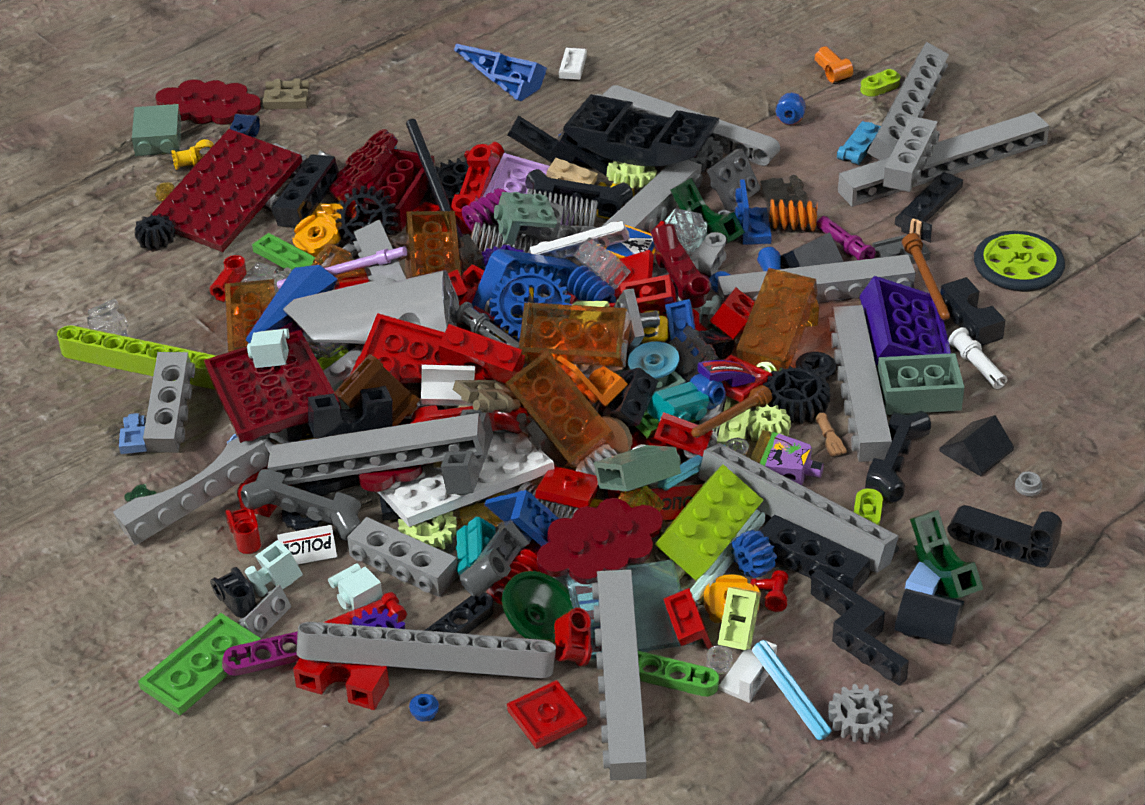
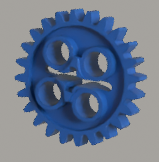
M533 267L530 268L529 273L520 268L519 275L512 270L510 279L503 275L502 283L496 282L495 290L491 292L492 299H490L489 307L491 308L490 316L495 317L493 324H501L500 329L509 331L508 335L511 337L517 336L519 343L523 338H526L528 345L531 344L532 339L541 344L542 337L549 342L551 340V333L558 337L560 329H565L566 321L570 320L569 312H571L572 304H569L571 295H566L567 287H560L561 279L552 281L553 273H550L547 277L543 276L544 269H541L536 274ZM529 287L533 288L531 325L528 324ZM519 292V293H522L523 295H522V296H517V295H515V294H513V293ZM539 294H546L548 297H541ZM518 314V315H521L522 317H521V318H515V317H513L512 315ZM539 316H545V317H547L548 319L542 320V319H540V318H538V317H539Z

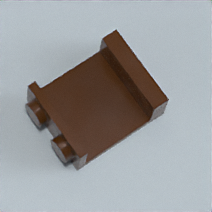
M370 354L334 392L349 408H352L359 402L361 389L386 386L392 398V427L399 426V423L405 416H410L416 410V404L420 401L417 396L407 390L387 371L376 357Z

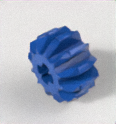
M746 531L732 542L733 549L731 553L735 557L734 562L738 564L739 571L743 570L747 577L752 576L754 579L762 577L776 566L775 559L777 555L773 552L774 546L769 543V537H764L761 531Z

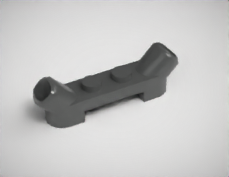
M261 470L255 482L243 486L241 498L246 508L254 510L267 504H273L285 511L306 515L312 520H322L334 525L341 540L348 541L347 537L361 523L357 516L361 503L354 497L336 492L334 500L294 488L284 484L285 474L273 470Z
M513 521L500 522L496 526L495 535L474 564L460 575L461 584L473 597H480L492 585L509 574L511 571L509 565L521 548L528 545L532 538Z

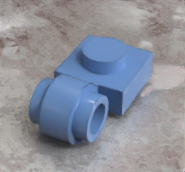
M140 413L129 414L128 417L123 419L124 428L120 429V453L147 452L143 440L146 416L140 415Z

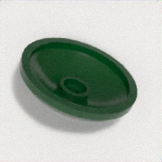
M521 572L511 578L503 590L502 604L505 615L512 627L525 639L546 640L555 645V621L572 609L578 608L573 595L561 582L541 572Z

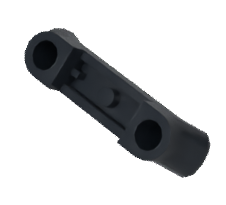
M540 169L530 171L525 180L526 187L533 191L536 190V194L541 190L543 195L546 191L548 197L551 192V203L555 193L557 194L556 203H558L559 196L562 194L563 204L564 197L567 195V205L571 196L573 197L572 205L576 197H578V206L580 199L583 198V207L586 199H588V208L591 200H597L598 216L612 217L633 198L632 188L625 182L613 187L548 178Z
M923 411L909 415L893 413L888 425L892 443L884 460L873 458L869 467L865 488L879 491L887 503L897 502L904 496L905 484L896 472L901 473L905 460L903 456L909 454L912 440L927 436L931 431V419Z

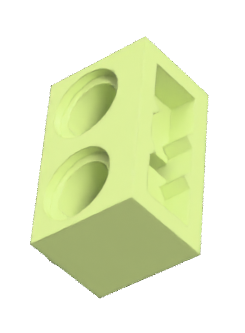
M737 587L728 588L718 645L742 650L751 649L761 592Z

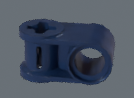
M236 114L230 129L256 138L260 130V118L257 115Z

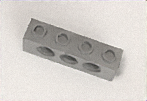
M914 116L910 117L885 166L883 186L910 192L914 183L918 184L921 170L924 171L926 168L927 157L930 158L932 156L934 144L937 145L939 141L938 121Z
M157 352L143 436L148 452L179 453L180 443H183L185 440L183 423L188 420V406L186 404L187 399H191L192 395L190 378L195 376V364L190 361L188 352Z
M368 517L347 537L349 554L355 560L362 561L375 567L378 571L388 573L402 582L412 584L422 591L429 592L435 596L440 597L458 577L457 559L455 556Z

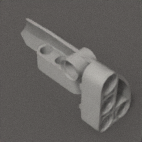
M443 270L400 281L384 278L301 297L291 301L283 310L306 332L313 342L365 344L377 313L445 332L448 324L457 327L455 314L459 308V301L448 273Z

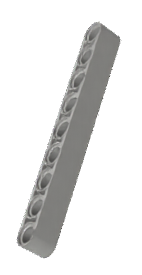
M618 85L611 86L602 94L605 97L633 102L634 111L671 117L676 110L701 114ZM719 120L718 125L709 136L713 137V142L720 141V145L723 146V153L730 154L736 149L742 148L749 162L761 166L767 165L780 152V144L776 139Z
M304 622L298 626L296 653L302 659L314 661L547 678L553 674L556 646L552 642L537 639Z

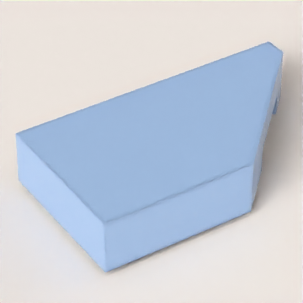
M919 562L907 579L905 589L934 595L939 587L940 577L924 563Z

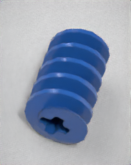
M587 266L577 267L566 281L567 290L578 300L616 303L614 288L593 271H590Z

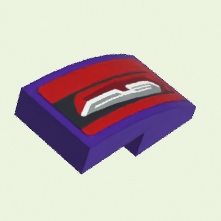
M712 360L698 363V372L710 381L720 382L726 380L731 387L755 382V377L742 364L737 362Z

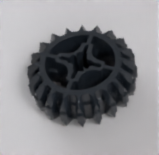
M361 186L360 190L353 188L352 194H345L347 201L340 200L339 204L343 209H337L336 213L341 214V218H337L335 221L336 223H342L338 231L346 232L343 235V239H350V245H354L353 242L357 241L354 227H365L378 221L382 216V226L386 234H395L391 226H398V222L393 221V217H398L399 214L392 213V209L397 205L395 203L388 204L392 197L390 195L384 197V190L377 191L374 186H371L368 190L367 186ZM369 198L375 201L380 208L371 209L364 199ZM355 207L356 216L352 219V211ZM365 214H374L370 216V219H367L369 222H360L364 220Z
M790 365L788 369L780 367L778 372L772 371V376H767V382L763 383V386L769 388L772 393V401L768 406L774 407L778 405L779 410L786 409V414L790 416L791 425L794 421H799L801 424H803L804 420L812 422L817 414L825 413L829 406L831 397L829 383L826 382L824 376L819 375V371L811 372L810 367L807 369H801V366L792 368Z

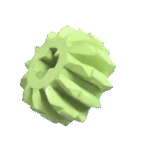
M766 404L763 408L756 406L755 411H750L747 430L751 436V441H758L762 445L769 442L772 432L787 437L789 435L791 420L790 416L786 414V409L779 410L778 405L769 407Z

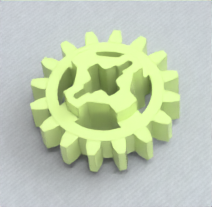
M613 161V163H609L607 166L606 177H608L609 181H614V184L625 182L631 188L641 189L643 185L646 186L656 177L657 170H655V166H637Z
M453 511L410 527L402 519L398 521L399 532L432 547H439L442 550L445 549V542L452 544L453 537L457 536V519L453 517Z

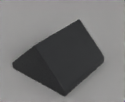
M830 232L781 255V265L786 269L844 262Z
M996 415L971 422L939 447V452L980 477L1014 450L1012 442Z

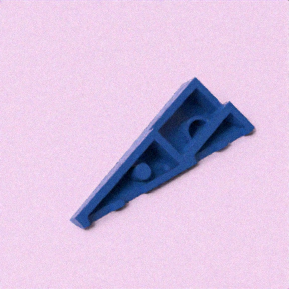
M456 44L454 48L455 52L463 56L465 60L473 64L475 68L518 101L524 100L541 88L547 71L546 67L537 62L505 56L498 52Z
M321 265L294 268L247 336L246 341L251 343L253 333L278 330L294 321L283 309L294 299L332 291L337 278Z

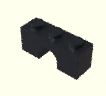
M967 277L941 285L940 293L950 313V317L960 328H966L969 331V336L974 341H978L983 346L1003 339L1006 320L993 305L986 308H978L980 291Z
M386 386L361 389L359 402L350 409H340L334 393L308 397V424L314 438L392 427V398Z

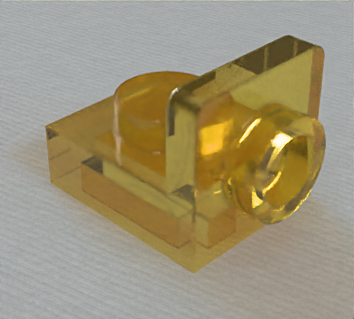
M647 485L630 491H621L618 497L631 508L649 505L660 512L665 505Z

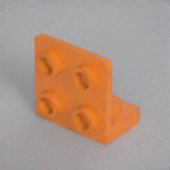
M559 356L556 359L562 365L559 368L562 374L569 380L571 379L576 384L575 388L594 404L598 401L606 406L628 385L622 377L605 366L594 370L588 380L577 366L565 358Z

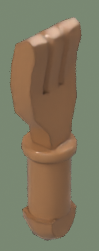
M825 413L817 414L816 422L823 432V437L827 438L825 445L830 456L847 453L841 439L835 435V430L831 427Z

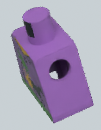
M772 432L759 463L800 485H803L806 475L821 478L824 468L823 462L811 460L812 447L810 444L776 432Z

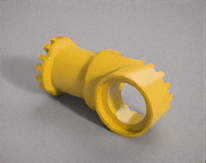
M203 139L188 150L178 152L172 150L171 154L175 170H179V167L195 166L205 155L201 154L200 150L204 147L212 148L214 143L211 140Z

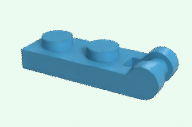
M862 121L846 143L839 147L837 159L843 161L848 159L852 163L859 165L868 154L867 151L880 126Z

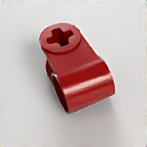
M248 508L232 512L225 510L231 534H233L238 551L243 554L257 552L261 547V539L255 511Z
M574 608L555 621V659L560 662L566 660L573 661L578 666L583 667L589 663L592 655L591 618L584 609Z

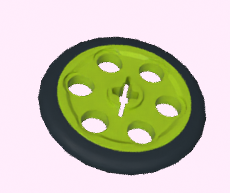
M1003 231L985 238L974 252V263L982 277L994 285L1013 291H1033L1046 288L1055 283L1065 270V258L1060 248L1046 237L1027 231ZM1007 246L1010 249H1001L1000 247ZM1024 246H1031L1033 249H1026ZM991 259H997V260H1000L1001 262H997V263H996V262H992V261H990V260H991ZM1038 259H1047V260H1049V261H1048V262H1042V261H1039ZM1006 272H1012V273H1014V274H1016V275L1010 276V275H1007V274H1005V273H1006ZM1029 272H1037L1039 275H1032Z

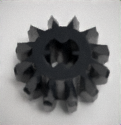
M151 214L149 217L143 216L142 220L136 222L134 233L141 248L147 247L149 251L153 248L159 250V248H167L168 244L173 243L175 228L169 216H162L161 214L153 216Z

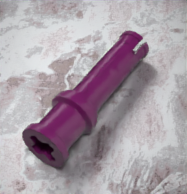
M822 216L818 219L816 223L817 228L825 234L830 232L833 240L843 246L846 254L849 256L853 255L857 260L874 258L875 248L863 243L862 238L849 234L827 216Z

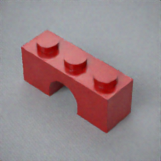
M448 324L439 344L441 361L455 366H465L467 362L476 363L487 370L489 378L513 386L522 366V349Z
M299 658L293 668L297 688L323 695L330 684L346 682L348 703L374 711L389 687L387 666L314 661Z

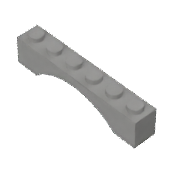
M259 437L253 441L242 443L239 442L238 438H235L227 444L223 452L213 463L192 479L167 491L135 498L113 511L123 532L136 546L268 466L270 454L264 441Z

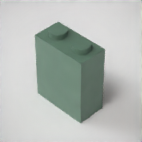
M178 104L134 107L132 142L135 156L170 154L172 150L180 151L181 116Z
M646 445L594 462L598 485L601 489L630 491L681 474V461L676 447Z

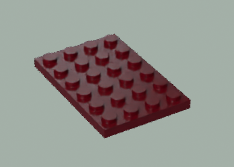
M228 129L154 210L152 215L161 214L162 216H169L175 228L174 234L224 252L303 162L302 156L293 151Z
M301 330L289 333V339H286L289 353L285 365L255 368L253 358L250 359L248 356L247 346L204 360L206 370L240 443L253 441L260 436L270 433H278L291 426L306 424L308 422V397L334 393ZM335 395V397H336V399H337V402H338V404H339V406H340V409H341L340 401H339V399L337 398V396Z

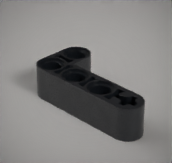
M963 505L956 510L947 531L957 541L1033 566L1046 567L1049 565L1059 545L1062 520L1053 512L1043 511L1039 514L1034 526H1030L981 509Z

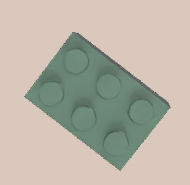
M955 353L879 357L877 375L886 415L893 414L894 412L907 414L918 411L942 412L962 410L965 387Z

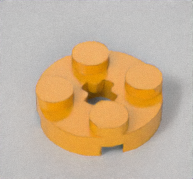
M322 214L323 217L317 218L315 215H311L299 222L294 229L295 236L294 238L292 237L295 247L319 258L340 241L339 227L335 220L327 214Z
M731 574L716 578V582L711 584L710 587L708 584L704 590V607L709 613L710 620L715 623L722 622L729 587L760 592L755 584L753 587L748 583L747 578L740 575Z

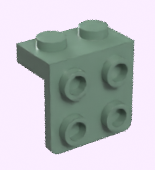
M502 192L499 204L494 208V218L498 221L499 233L502 234L505 244L515 245L521 225L555 228L557 225L550 201L547 196L542 194Z

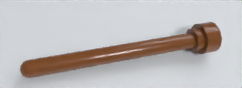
M907 234L902 239L904 250L913 255L940 318L948 320L950 313L921 252L923 242L919 234Z
M763 385L752 389L749 398L693 428L692 436L698 438L752 407L766 406V404L772 401L771 391Z

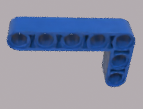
M498 249L489 258L472 305L485 311V305L491 298L492 290H495L496 282L502 283L503 275L510 279L512 270L519 275L520 268L529 273L530 268L533 267L536 274L541 269H544L543 276L547 277L550 273H553L552 281L561 279L560 287H565L567 279L580 266L568 259Z

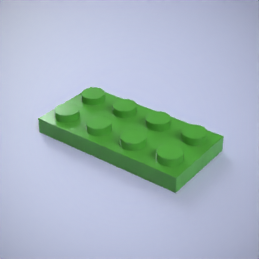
M220 613L138 681L139 687L181 716L229 675L222 668L223 655L228 648L258 641L261 638ZM231 657V661H234L236 665H240V661H237L235 657Z

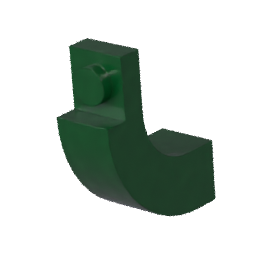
M692 178L670 189L680 210L697 215L696 227L698 222L707 223V235L714 232L721 233L726 237L727 244L745 233L735 212L720 215L712 211L705 204Z
M939 510L910 519L918 543L914 545L918 559L940 577L938 587L940 592L951 598H961L983 590L975 562H964L953 551L948 541Z

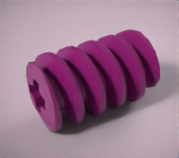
M497 188L493 193L486 194V197L482 196L479 198L478 202L473 201L470 203V206L466 205L462 208L464 221L472 232L475 222H480V230L483 222L488 226L492 225L491 218L498 222L494 218V208L499 204L502 192H506L504 189Z

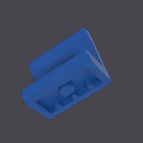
M745 179L740 180V188L735 189L736 202H739L737 207H735V214L745 232L742 234L743 245L771 244L772 236L767 207L749 208Z
M524 490L487 499L485 502V506L501 520L513 521L539 545L543 546L549 543L547 539L548 528L553 521L559 518L548 507L537 500L532 493Z

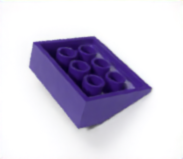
M873 276L860 294L861 305H863L875 365L878 366L879 357L950 354L951 351L944 321L940 318L930 293Z

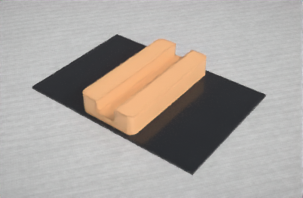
M903 214L901 232L906 234L916 232L922 240L931 243L932 224Z

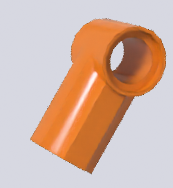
M827 46L821 47L815 54V61L825 70L829 82L834 83L853 76V66L850 60L847 58L841 60Z

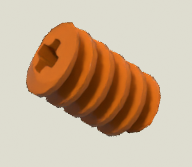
M771 199L769 224L772 222L773 228L777 229L779 223H781L784 230L787 229L789 223H791L793 230H796L798 224L801 225L802 230H805L807 225L810 224L811 230L814 231L817 223V204L813 208L812 202L808 201L806 207H804L802 200H799L797 206L794 207L792 200H789L787 206L784 205L783 200H780L778 206H776L774 199Z

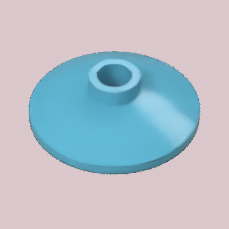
M658 341L644 343L636 347L628 357L630 370L640 367L655 379L669 375L679 364L678 351L672 345Z

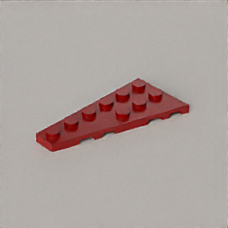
M377 313L355 369L370 354L376 357L383 364V367L400 383H421L422 365H455L440 360L439 344L445 332ZM522 355V366L516 377L515 382L518 381L519 375L524 365L525 355ZM473 362L466 363L465 366H475L474 380H495L488 377L487 370Z

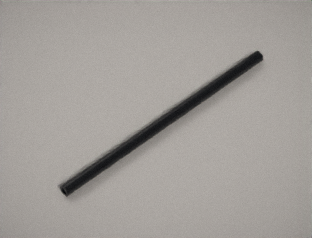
M409 119L406 122L407 129L464 271H466L475 263L470 251H468V246L416 119Z

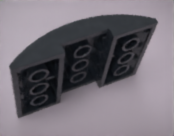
M590 94L564 125L563 131L583 147L613 161L637 166H664L682 162L696 156L718 125L720 118L676 110L671 117L634 111L633 102Z

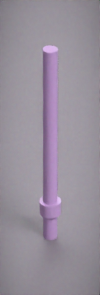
M405 246L392 250L383 249L377 251L374 255L324 269L335 276L375 264L384 265L391 263L393 259L407 256V249ZM286 279L277 281L278 289L281 288Z

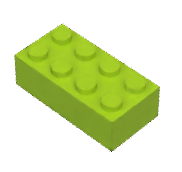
M722 464L694 495L655 545L693 579L698 580L713 565L762 503L763 499Z

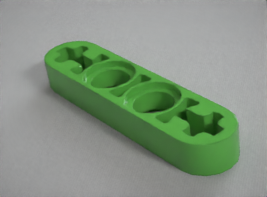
M638 651L640 681L706 697L712 696L718 691L719 676L714 669ZM654 665L658 669L655 672L648 673L643 670V667ZM678 671L686 676L682 679H674L670 675Z

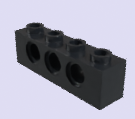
M310 154L272 207L277 226L295 228L299 222L312 215L329 191L332 183L337 179L336 175L339 170L335 156Z
M774 515L760 530L764 537H769V543L774 546L773 552L777 555L775 562L810 579L812 574L820 569L857 593L869 578L870 558L782 517Z

